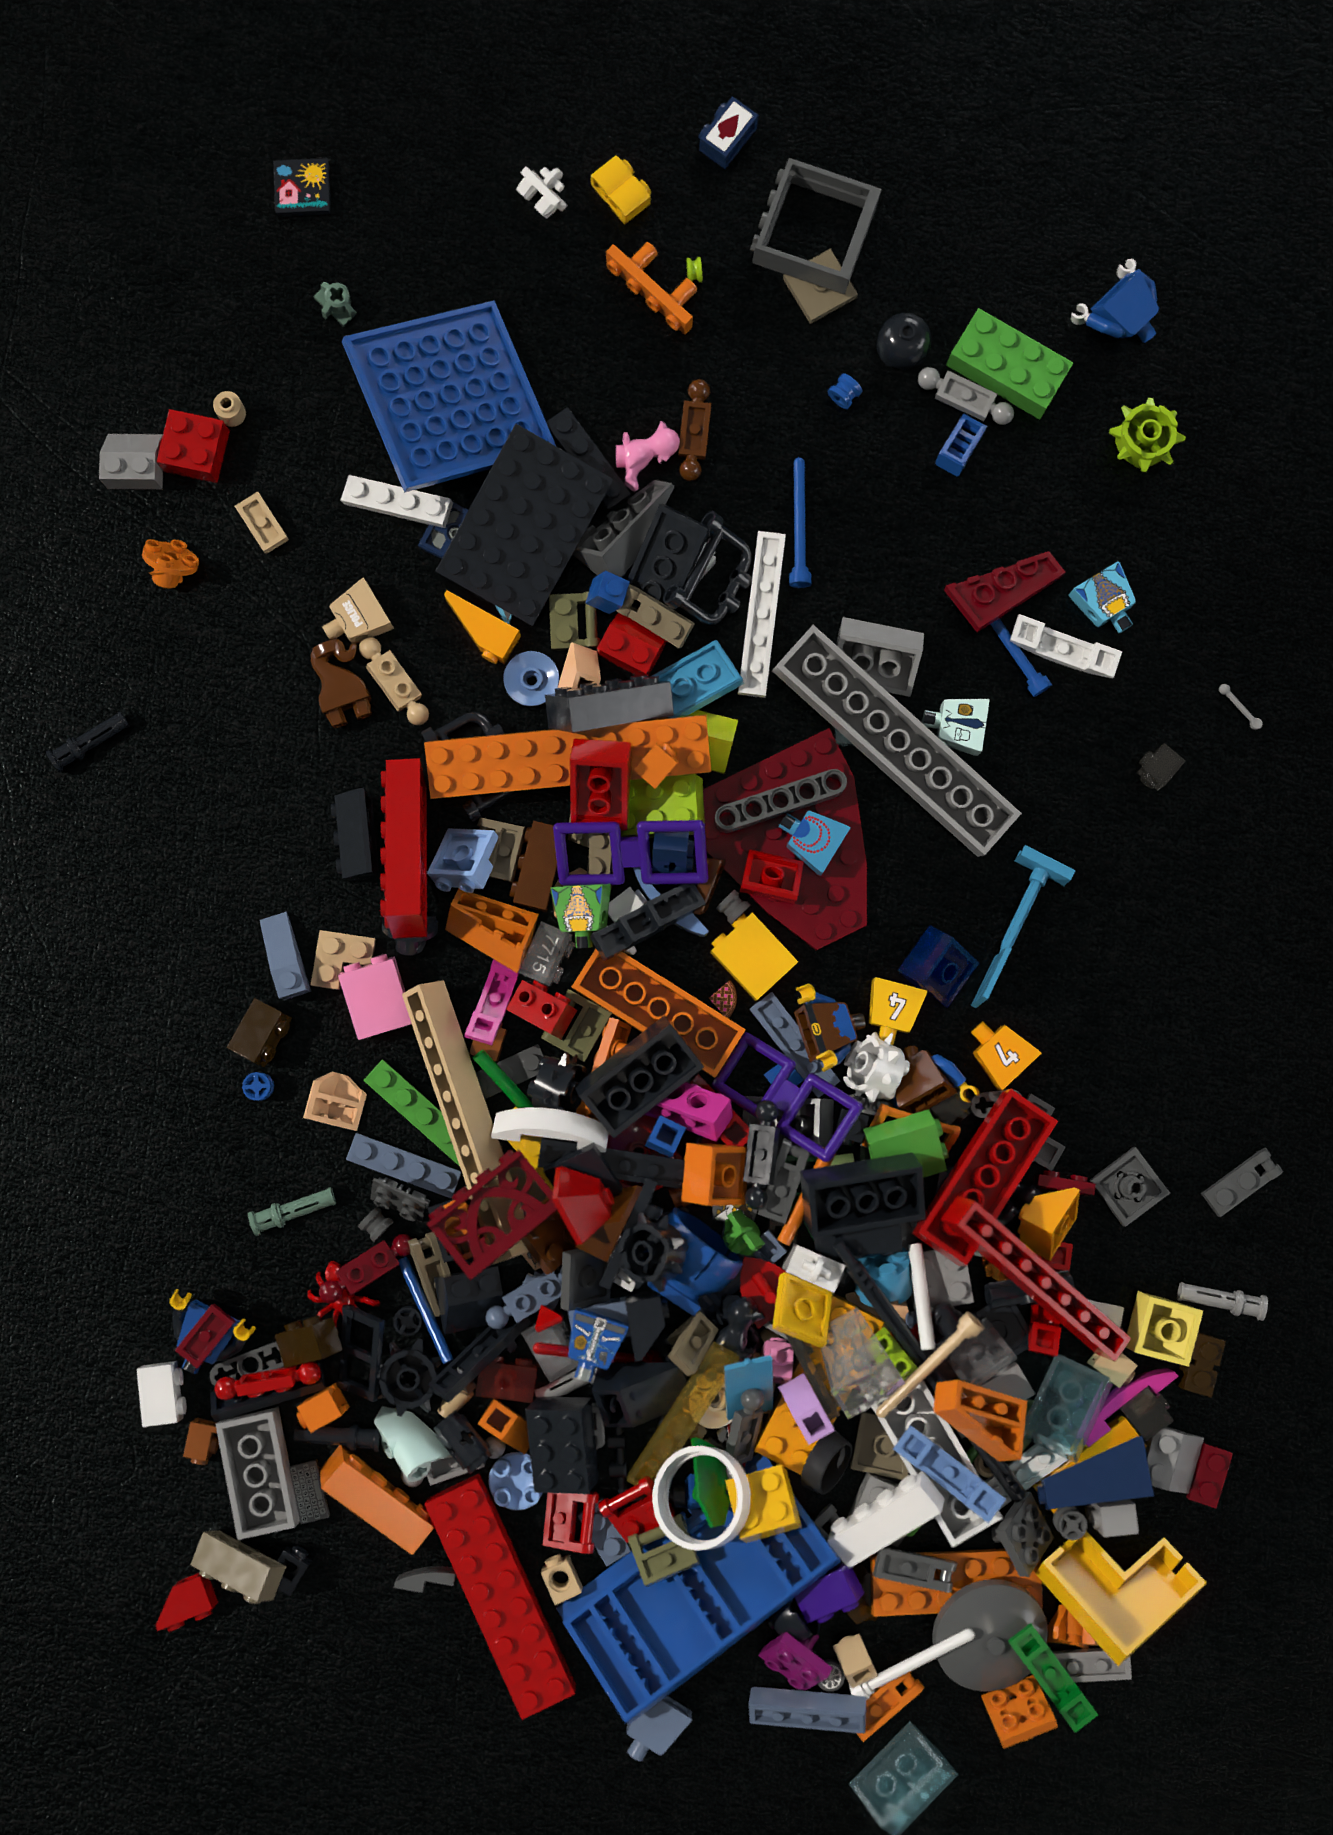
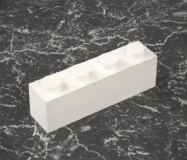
M923 1471L916 1476L909 1475L900 1482L898 1487L881 1492L872 1503L861 1504L851 1516L846 1519L844 1517L837 1519L830 1527L831 1531L827 1542L849 1569L942 1512L944 1497Z

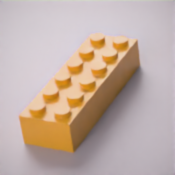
M835 1293L832 1296L826 1346L820 1348L806 1342L792 1368V1379L802 1373L805 1374L832 1425L868 1356V1353L861 1345L881 1330L884 1324L880 1317ZM780 1391L773 1405V1410L768 1414L763 1424V1429L757 1437L754 1451L801 1475L811 1450L819 1440L810 1445L807 1443Z

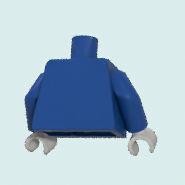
M1128 259L1125 264L1127 269L1122 265L1118 267L1117 275L1121 280L1091 308L1092 313H1088V308L1085 304L1077 305V310L1082 312L1083 315L1077 316L1071 313V320L1077 325L1086 322L1087 326L1115 338H1126L1137 334L1144 343L1156 334L1155 329L1149 323V320L1159 311L1156 303V286L1154 281L1141 270H1135L1136 263L1133 259Z

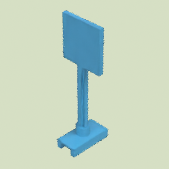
M1026 845L1022 851L1018 852L1014 861L1033 870L1029 878L1030 884L1002 940L1000 952L993 958L971 1004L972 1007L977 1008L989 998L1040 888L1045 886L1047 879L1065 886L1072 879L1075 872L1074 869Z

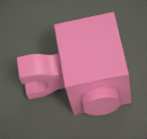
M770 1338L761 1347L760 1357L767 1355L772 1357L773 1383L784 1384L792 1379L794 1344L786 1343L787 1340L783 1338Z

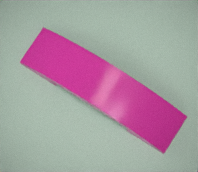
M493 959L491 970L476 1010L473 1011L467 1027L466 1038L488 1045L493 1044L505 1016L506 1008L511 1000L521 967L518 973Z
M1168 1368L1156 1369L1134 1376L1127 1385L1114 1388L1091 1412L1079 1437L1080 1440L1090 1447L1111 1430L1104 1421L1144 1388L1147 1387L1150 1391L1157 1394L1179 1376Z

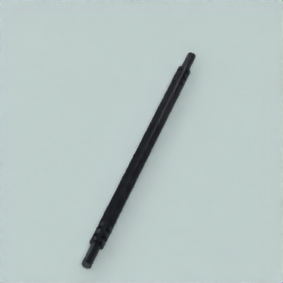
M842 1239L838 1240L832 1247L847 1266L848 1274L909 1358L919 1368L929 1358L925 1350H921L920 1343L864 1267L863 1263L855 1259ZM937 1367L925 1378L934 1393L936 1391V1383L946 1381ZM968 1439L1012 1501L1023 1500L1026 1496V1490L1005 1461L999 1462Z

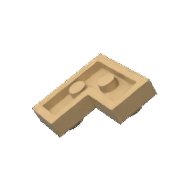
M320 930L311 986L340 990L341 984L338 975L343 972L344 963L353 964L360 962V965L371 964L370 959L374 957L376 939Z

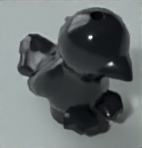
M745 1296L734 1299L724 1309L725 1315L722 1318L728 1319L729 1324L720 1330L706 1352L712 1355L720 1354V1363L723 1365L742 1362L743 1359L751 1357L756 1352L755 1348L747 1346V1331L751 1325L764 1319L765 1316L758 1310L756 1303L751 1298Z

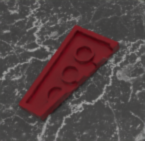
M1048 551L1018 561L1015 565L1006 568L1000 567L994 569L991 573L982 576L976 575L958 584L946 585L944 591L975 631L979 632L1061 579L1066 572Z

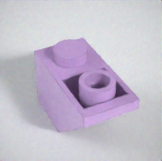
M804 1373L779 1386L796 1423L809 1445L835 1431Z

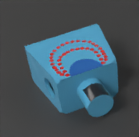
M807 811L802 821L787 813L779 825V828L792 835L786 847L820 876L850 829L845 824L812 811Z

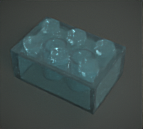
M1058 1354L1057 1357H1054L1027 1414L1024 1438L1077 1464L1112 1388L1110 1378Z

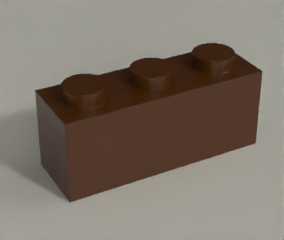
M533 821L532 827H527L523 843H527L525 854L520 853L517 870L521 872L519 880H514L512 883L510 897H514L513 903L515 905L547 912L551 899V887H554L558 871L553 825Z

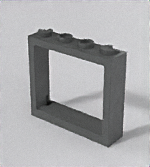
M789 158L785 170L780 169L778 172L776 184H779L777 191L772 189L767 203V206H770V210L768 213L763 212L759 223V228L762 229L760 236L755 234L750 248V251L754 252L752 263L845 294L882 189ZM791 183L863 207L840 271L767 247Z

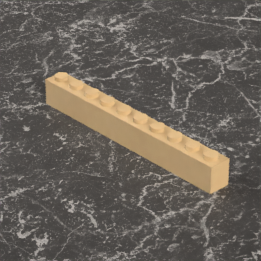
M442 980L419 984L402 993V997L466 1186L469 1190L478 1183L475 1178L487 1168L493 1171L500 1165L498 1159L504 1154L499 1140L491 1138L493 1122L445 982ZM508 1171L506 1174V1180L509 1182H513L510 1172ZM498 1177L486 1187H500ZM502 1197L483 1198L478 1212L480 1227L492 1226L509 1234L512 1229L508 1222V1209L513 1199ZM520 1202L514 1211V1217L518 1220L525 1218L523 1210H519L521 1207ZM491 1232L483 1233V1236L486 1237V1244H493L495 1235ZM519 1241L493 1264L528 1253L529 1250L522 1241Z

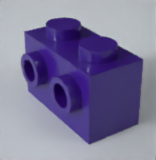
M841 1563L803 1590L795 1599L807 1623L814 1620L822 1623L832 1618L835 1611L842 1609L843 1612H848L859 1605V1599L864 1594V1590L853 1568L848 1569L844 1563Z

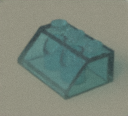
M909 1722L849 1785L882 1829L892 1835H900L950 1784L958 1773L941 1752L913 1723Z

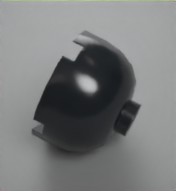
M912 313L893 315L885 321L878 333L876 348L879 357L891 368L892 366L901 368L900 370L902 371L917 368L925 361L931 349L932 337L929 326L922 318Z
M795 1597L767 1618V1622L772 1630H776L779 1635L787 1632L797 1641H804L819 1634L821 1627L817 1620L810 1623L806 1622Z

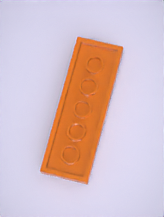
M1005 1549L918 1552L917 1554L945 1558L957 1562L956 1572L952 1573L951 1578L953 1583L952 1592L949 1593L876 1578L873 1576L877 1554L870 1556L871 1614L874 1617L937 1614L945 1602L958 1590L971 1583L988 1579L1007 1580L1022 1586L1033 1595L1040 1607L1043 1608L1042 1581L1035 1574L1041 1565V1559L1029 1577H1020ZM935 1568L934 1579H939L941 1569Z

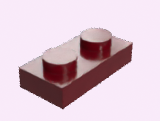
M1043 1170V1174L1035 1175L1033 1185L1043 1189L1061 1191L1075 1187L1080 1190L1079 1195L1091 1196L1095 1193L1096 1184L1087 1182L1088 1177L1071 1175L1070 1179L1059 1178V1172Z
M212 1304L175 1351L194 1367L199 1368L236 1321L217 1305Z
M1203 1443L1191 1488L1186 1498L1217 1508L1233 1453Z

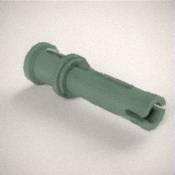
M330 1187L281 1206L279 1203L271 1204V1208L260 1212H248V1219L254 1235L259 1236L264 1230L276 1226L278 1228L284 1227L288 1220L336 1205V1199Z

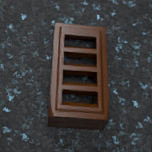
M707 857L709 879L704 884H696L706 904L696 910L694 914L706 913L726 864V859Z

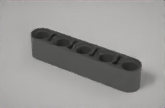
M831 769L723 805L716 811L715 826L722 833H732L836 798L842 794L846 787V776L840 770ZM830 777L837 778L840 782V788L837 790L829 789L826 785V779ZM803 786L812 788L814 797L811 799L801 797L799 789ZM783 795L786 797L788 805L784 808L776 807L773 803V797ZM750 804H757L760 806L762 813L757 817H752L746 812V807ZM731 813L735 818V822L730 826L723 825L719 820L721 814Z

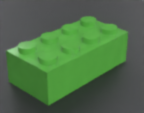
M978 308L953 349L946 366L996 393L1036 418L1041 419L1073 362Z

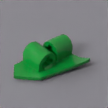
M698 1437L691 1438V1446L715 1447ZM710 1455L693 1457L695 1487L692 1491V1497L700 1504L710 1528L725 1525L730 1504V1497L726 1493L727 1485L725 1480H728L726 1465L717 1457Z

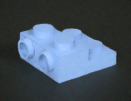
M448 828L427 872L435 886L445 892H449L452 887L459 888L467 893H473L474 889H483L493 869L489 858L499 838L494 830Z

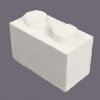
M178 1361L143 1365L137 1368L142 1427L177 1423L183 1419L187 1406L185 1397H181L180 1385H183L184 1377L182 1368H178Z

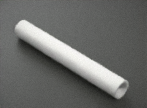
M922 1243L908 1245L921 1350L936 1349Z

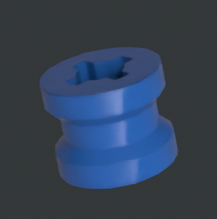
M841 374L837 385L831 386L828 390L831 399L844 409H848L852 405L853 398L859 397L862 393L861 386L847 374Z
M254 1072L246 1076L242 1089L249 1099L262 1101L272 1095L275 1085L273 1079L268 1074Z

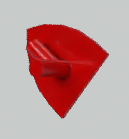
M744 1257L740 1272L741 1295L751 1298L756 1303L758 1310L764 1314V1319L755 1322L759 1329L774 1319L779 1275L786 1271L766 1260Z

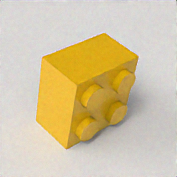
M780 1464L746 1474L750 1487L751 1501L747 1520L738 1533L742 1541L749 1543L802 1527L789 1475L785 1467ZM734 1478L725 1481L735 1515L737 1488Z

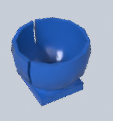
M675 1207L666 1215L669 1217L668 1224L673 1225L687 1239L689 1247L686 1252L684 1266L682 1267V1274H678L673 1279L666 1280L665 1291L660 1292V1294L695 1316L701 1308L698 1301L699 1297L722 1291L736 1278L743 1266V1259L739 1254L728 1250L718 1232L689 1212ZM647 1282L649 1287L659 1293L652 1282Z

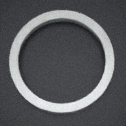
M691 1446L681 1449L665 1461L657 1474L653 1487V1508L656 1519L663 1532L673 1542L684 1548L708 1550L727 1544L741 1531L749 1514L751 1496L746 1474L735 1458L721 1449L708 1446ZM700 1455H710L720 1459L730 1470L737 1488V1508L731 1524L721 1536L709 1541L697 1540L685 1534L675 1523L669 1508V1488L674 1474L684 1462Z

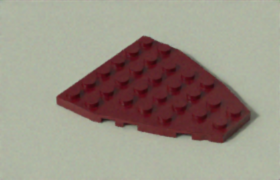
M830 728L703 789L707 854L712 858L726 859L723 870L741 886L749 849L799 861L802 860L786 847L792 835L779 828L785 815L732 833H722L715 826L716 811L723 805L827 770L837 769L845 774L847 784L840 796L789 813L802 821L807 811H812L850 827L822 875H818L803 863L799 893L795 904L748 894L768 915L779 921L816 951L867 926V862L855 779ZM830 777L826 779V785L829 789L837 790L840 788V782L837 778ZM803 786L799 789L801 797L805 799L814 797L812 788ZM783 795L773 797V803L776 807L784 808L788 805V801ZM750 804L746 807V812L752 817H757L762 813L760 806L757 804ZM728 812L721 814L719 817L720 822L726 826H730L735 822L734 816Z

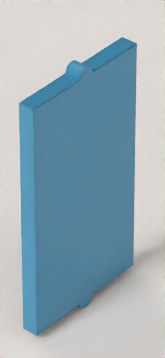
M771 1355L751 1360L748 1358L745 1361L724 1366L727 1420L733 1419L735 1411L744 1409L741 1403V1395L746 1390L757 1388L763 1393L764 1402L760 1409L764 1412L773 1410V1366Z

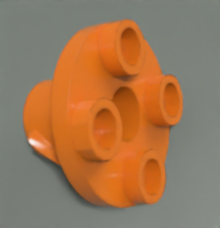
M152 539L145 542L142 558L149 566L154 568V571L149 574L152 575V580L156 585L166 589L175 588L178 583H182L183 576L191 575L197 571L199 558L187 549L185 542L171 540L169 543Z

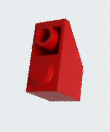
M196 1573L179 1580L172 1587L157 1621V1631L167 1628L168 1632L185 1625L184 1620L194 1617L195 1621L212 1614L211 1609L218 1603L210 1579Z

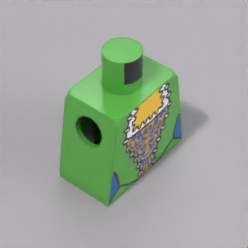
M611 884L551 887L559 929L561 932H575L576 948L593 947V942L590 939L592 931H598L607 927Z

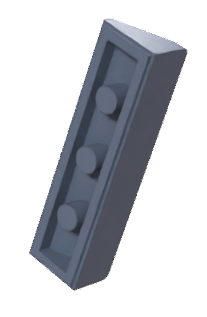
M752 1687L749 1698L750 1723L865 1733L866 1697Z

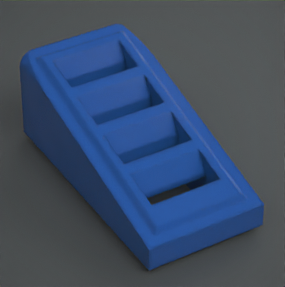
M963 414L939 452L935 464L953 475L959 476L987 426ZM962 427L976 433V435L973 436L970 433L962 430ZM958 436V437L962 438L963 440L969 442L970 445L967 444V443H965L964 441H962V440L956 438V437ZM951 446L961 450L962 452H964V454L951 448Z

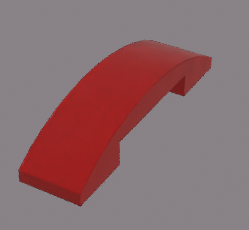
M1062 1242L1050 1261L1041 1256L1040 1259L1055 1272L1070 1270L1073 1244ZM1039 1304L1031 1305L1028 1351L1057 1357L1061 1335L1060 1322Z

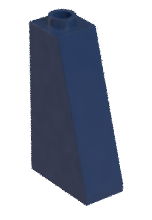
M1143 1436L1132 1438L1042 1479V1486H1037L1039 1503L1045 1504L1046 1510L1154 1496Z

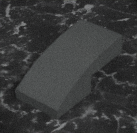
M448 1566L418 1568L398 1575L394 1588L423 1592L426 1581L453 1586L456 1580V1573L453 1567Z

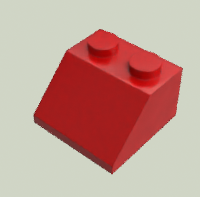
M618 613L608 626L597 647V654L599 657L634 675H647L649 677L667 641L631 618Z

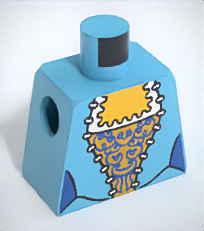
M1119 561L1078 585L1070 592V598L1097 627L1111 621L1118 633H1121L1133 625L1125 611L1130 609L1136 601Z

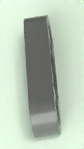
M277 1341L218 1363L210 1372L212 1384L215 1386L219 1380L217 1374L221 1372V1367H223L224 1371L234 1369L236 1366L233 1362L237 1361V1370L241 1376L252 1374L247 1372L243 1366L244 1360L247 1357H254L259 1363L258 1370L254 1373L283 1367V1361L279 1362L277 1358L266 1362L269 1367L265 1368L264 1357L275 1352L274 1347H277L279 1350ZM238 1373L229 1376L235 1381L240 1379L238 1378Z

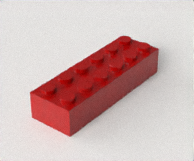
M420 758L386 760V771H381L382 788H385V796H381L382 813H385V822H381L382 839H385V847L381 848V863L385 865V873L381 874L380 878L381 890L385 893V900L380 902L381 917H384L385 928H390L393 938L427 937V784Z
M1008 1089L1003 1091L926 1209V1219L919 1220L911 1234L956 1265L967 1266L976 1249L943 1222L941 1218L956 1197L960 1196L977 1202L991 1216L997 1219L1058 1121L1014 1090Z

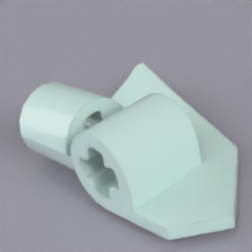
M381 1407L374 1423L380 1431L382 1447L389 1459H396L397 1464L408 1481L416 1482L421 1480L429 1473L432 1462L452 1457L436 1437L437 1434L414 1413L405 1411L402 1417L397 1416L396 1408Z

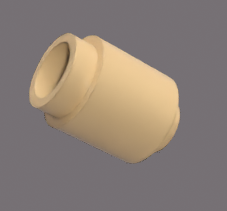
M230 391L221 392L214 399V411L227 426H238L244 421L246 410L235 393Z

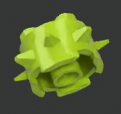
M1148 398L1146 404H1142L1133 410L1124 405L1122 411L1125 420L1121 426L1109 430V434L1116 437L1115 443L1120 452L1117 456L1118 459L1124 458L1136 468H1141L1142 472H1146L1149 466L1161 460L1171 465L1173 460L1169 450L1174 444L1185 441V436L1177 432L1176 429L1178 426L1175 419L1177 412L1175 410L1170 412L1161 405L1159 407L1155 406L1153 398Z

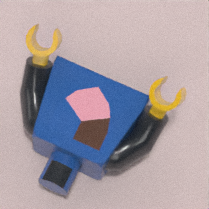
M179 1289L175 1290L170 1299V1304L173 1307L174 1337L178 1340L177 1347L210 1307L198 1300H194L188 1305L192 1294L188 1292L185 1298H181L178 1295ZM230 1316L236 1321L235 1324L206 1358L205 1362L214 1364L218 1360L226 1361L239 1353L247 1339L256 1330V1327L253 1326L248 1330L244 1327L245 1319L240 1321ZM186 1359L182 1365L183 1369L197 1374L200 1367H194Z

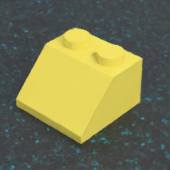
M1138 1291L1127 1335L1131 1337V1340L1126 1348L1135 1353L1189 1367L1203 1310Z

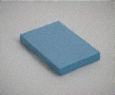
M717 640L652 675L659 676L660 681L671 682L674 716H668L667 718L688 716L744 684L742 677Z

